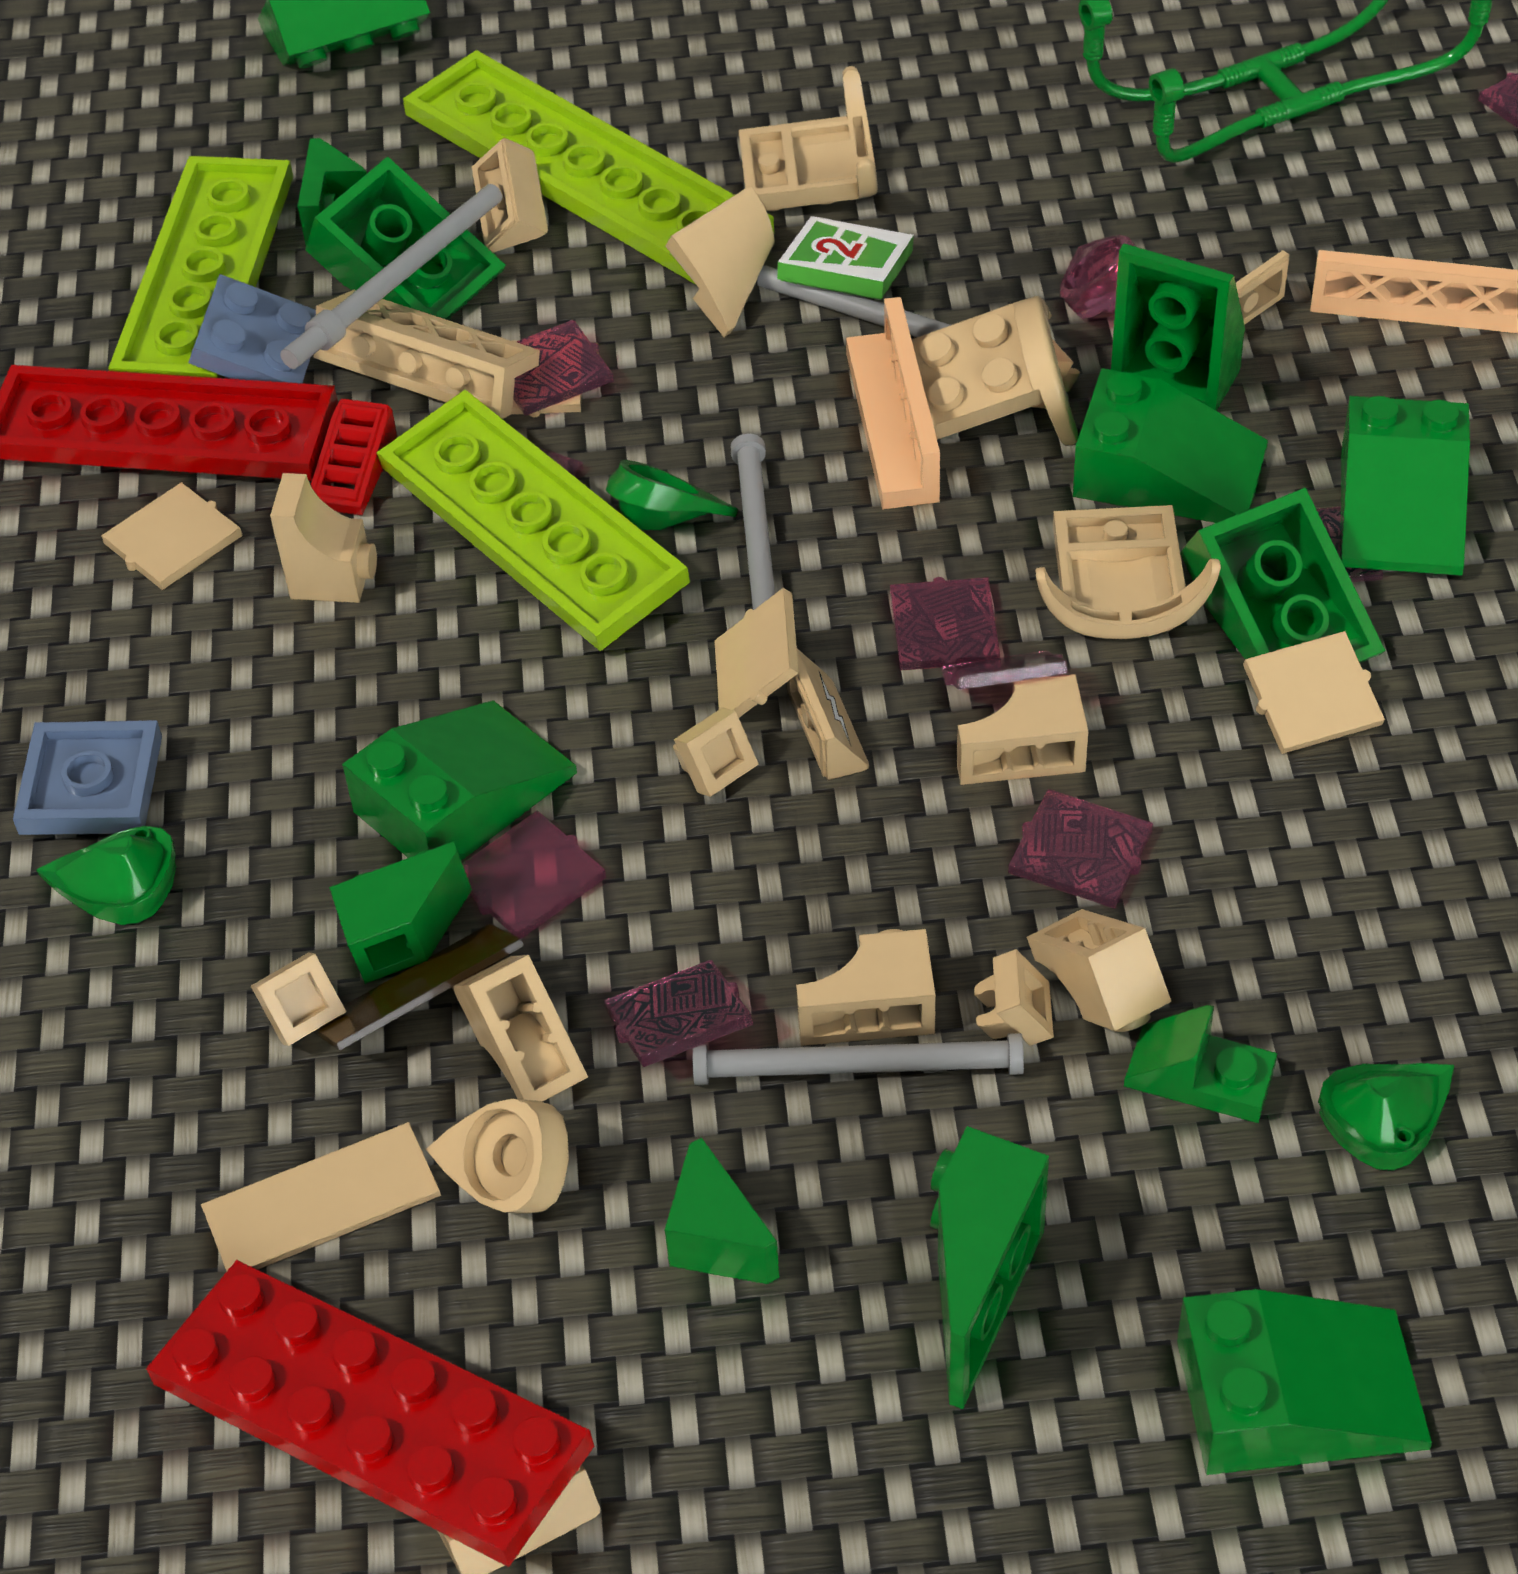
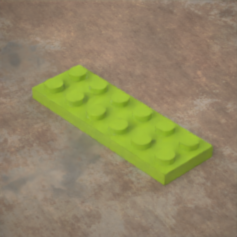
M206 156L188 157L108 367L109 371L225 378V376L189 364L188 362L219 274L256 287L294 177L290 160Z
M467 390L460 392L377 452L381 467L599 651H602L690 583L687 566Z

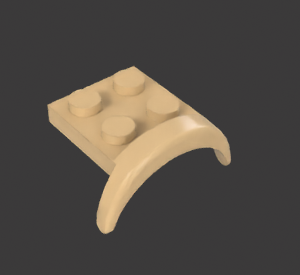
M846 67L842 74L847 116L739 130L745 188L750 185L752 186L766 211H778L784 208L816 204L827 205L834 202L876 195L878 191L876 167L861 79L856 67Z
M1035 296L1020 300L912 339L937 440L1044 403L1060 441L1064 445H1073L1078 441V430L1069 405L1051 336L1049 319L1052 315L1046 302L1041 297Z
M1173 505L1054 511L1053 532L1060 589L1049 578L1045 567L1036 568L1035 572L1038 589L1049 611L1065 627L1090 637L1132 639L1160 634L1189 620L1203 606L1212 593L1221 570L1219 559H1209L1200 575L1187 587L1185 586Z

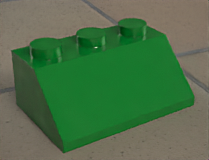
M267 0L258 21L283 66L297 62L299 69H304L326 61V53L344 48L346 54H354L374 46L372 39L383 35L391 34L392 40L412 36L420 32L419 24L425 21L430 11L426 0Z

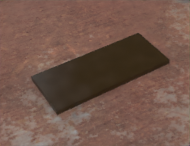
M489 923L432 955L427 961L409 968L345 1004L346 1013L313 1032L338 1050H342L518 950L524 944L521 938Z

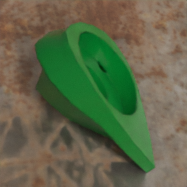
M631 460L620 461L618 469L609 477L606 491L619 500L620 514L640 530H661L708 513L736 517L738 508L664 470Z
M140 826L114 833L88 847L60 857L36 869V871L57 893L92 916L119 925L135 924L152 917L168 896L173 886L176 870L175 845L171 835L162 828Z
M1365 1063L1339 1069L1333 1072L1322 1084L1318 1099L1320 1105L1319 1114L1325 1127L1338 1144L1359 1161L1375 1169H1399L1409 1165L1428 1144L1450 1090L1454 1065Z

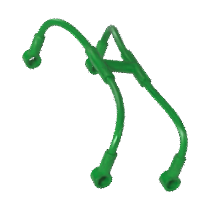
M1081 0L1078 9L1084 26L1083 57L1087 61V69L1091 80L1098 89L1109 96L1128 101H1154L1152 131L1156 135L1157 150L1164 160L1174 163L1194 158L1256 127L1267 128L1332 105L1333 103L1341 102L1344 96L1419 78L1454 64L1463 58L1478 41L1484 25L1489 21L1492 0H1471L1468 15L1470 27L1466 36L1455 48L1442 56L1417 65L1345 83L1335 81L1306 92H1302L1281 69L1302 63L1305 57L1346 39L1371 21L1389 0H1373L1361 13L1343 26L1302 45L1294 43L1219 69L1216 75L1188 83H1183L1181 75L1176 69L1169 68L1152 74L1149 78V88L1121 86L1108 80L1102 73L1100 60L1104 53L1105 26L1109 25L1113 19L1109 0ZM1259 78L1281 100L1258 108L1255 114L1230 124L1186 147L1172 149L1170 146L1169 136L1174 131L1176 101L1181 100L1184 96L1205 92L1218 87L1227 89Z

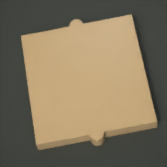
M181 482L101 536L104 544L125 560L129 571L138 570L161 590H164L242 537V532L239 526L218 511L215 501L206 502Z
M785 588L779 590L755 610L748 609L742 620L715 640L719 709L723 707L734 710L738 717H741L755 705L765 704L770 694L799 673L792 593Z
M1345 631L1248 658L1243 663L1259 701L1256 711L1261 715H1265L1281 754L1381 726L1385 721L1368 683L1371 673L1368 670L1362 669Z

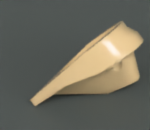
M508 1099L487 1104L449 1128L426 1149L442 1170L469 1195L483 1205L506 1213L529 1214L543 1212L556 1203L564 1186L569 1162L568 1133L564 1117L553 1105L537 1100Z

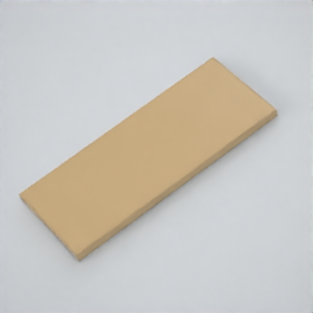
M407 1122L205 1202L201 1206L226 1271L236 1260L258 1270L441 1196V1193L410 1123Z

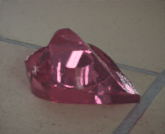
M1116 235L1095 240L1078 247L1060 285V296L1078 317L1082 319L1092 318L1101 312L1115 314L1119 250L1123 243L1137 247L1129 237Z

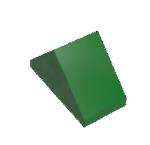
M702 1137L690 1143L665 1226L669 1266L762 1284H769L780 1278L777 1240Z

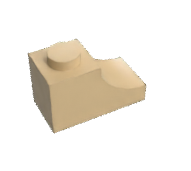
M283 473L270 518L290 599L360 603L366 579L374 578L377 566L376 547L374 544L367 543L363 519L346 517L326 505L312 489L307 474Z
M1076 674L1013 680L1012 697L1001 709L984 719L958 725L957 769L960 785L1086 772L1088 727Z
M1081 909L1027 937L1035 961L1047 967L1063 983L1078 1005L1083 1020L1115 1032H1126L1146 1024L1151 1018V1012L1172 1002L1144 927Z
M888 929L875 934L859 935V949L843 968L823 979L796 985L801 1046L935 1034V988L926 929L908 931Z
M529 955L510 956L452 987L480 1046L484 1047L496 1061L518 1099L543 1102L588 1078Z

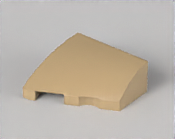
M750 185L673 234L665 247L698 286L699 290L693 300L721 335L725 337L735 328L775 240L766 209Z

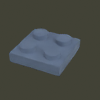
M219 274L188 363L230 379L303 383L310 358L298 368L291 369L284 364L280 353L305 332V325L316 316V310Z
M158 721L35 722L13 816L18 834H114L130 828L145 826L162 740Z

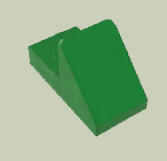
M310 138L298 201V211L305 245H307L314 218L367 174V171L361 165L321 138Z
M1211 1005L1195 1008L1142 1026L1124 1079V1087L1259 1123L1275 1070L1278 1053L1210 1035L1214 1006Z

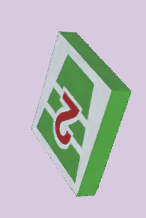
M811 216L778 261L777 279L784 282L880 300L884 297L913 251L914 235Z

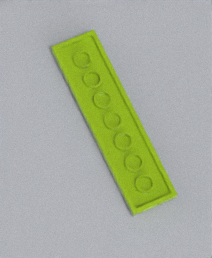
M475 50L403 98L405 114L480 159L503 138L531 149L535 154L543 196L692 283L694 281L665 245L673 234L734 196V194L478 50ZM768 214L774 233V217Z

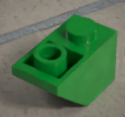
M454 841L434 849L422 851L415 856L372 872L359 874L353 879L329 887L347 945L365 984L427 961L472 891Z

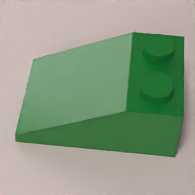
M387 156L314 218L305 251L343 286L350 290H357L442 222L450 213ZM466 230L382 299L448 320L504 271L506 265L469 230Z
M1123 243L1119 250L1111 370L1159 378L1217 411L1241 368L1245 325L1234 275Z
M1101 368L1075 447L1073 497L1125 507L1173 505L1174 516L1217 523L1251 509L1268 447V440L1159 378Z
M1349 396L1341 448L1340 559L1344 567L1462 576L1465 556L1470 455L1469 403H1456L1445 400L1394 399L1384 396Z
M1306 487L1198 530L1180 552L1193 581L1203 571L1209 559H1219L1221 570L1212 593L1204 605L1244 659L1343 631L1346 632L1359 663L1385 652V648Z
M494 700L391 728L342 764L353 812L407 858L454 841L461 861L577 773L576 765Z
M968 1126L955 1151L943 1150L931 1179V1190L939 1193L932 1212L930 1227L938 1230V1269L949 1404L963 1409L1044 1233L1049 1156Z
M1260 1289L1183 1297L1177 1344L1206 1475L1430 1450L1432 1441L1395 1309Z

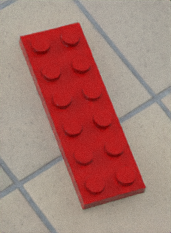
M11 365L0 389V459L280 479L283 473L307 474L308 480L312 481L332 415L338 404L335 385Z
M238 1260L233 1263L146 1368L155 1386L507 1567H510L594 1448L589 1429Z

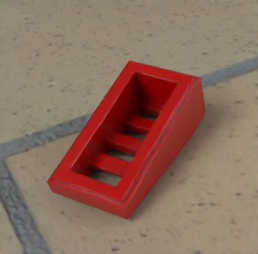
M340 399L334 410L311 487L317 496L336 512L363 516L383 470L377 452L397 438L393 410L389 405ZM333 482L355 485V488L351 489L331 485Z

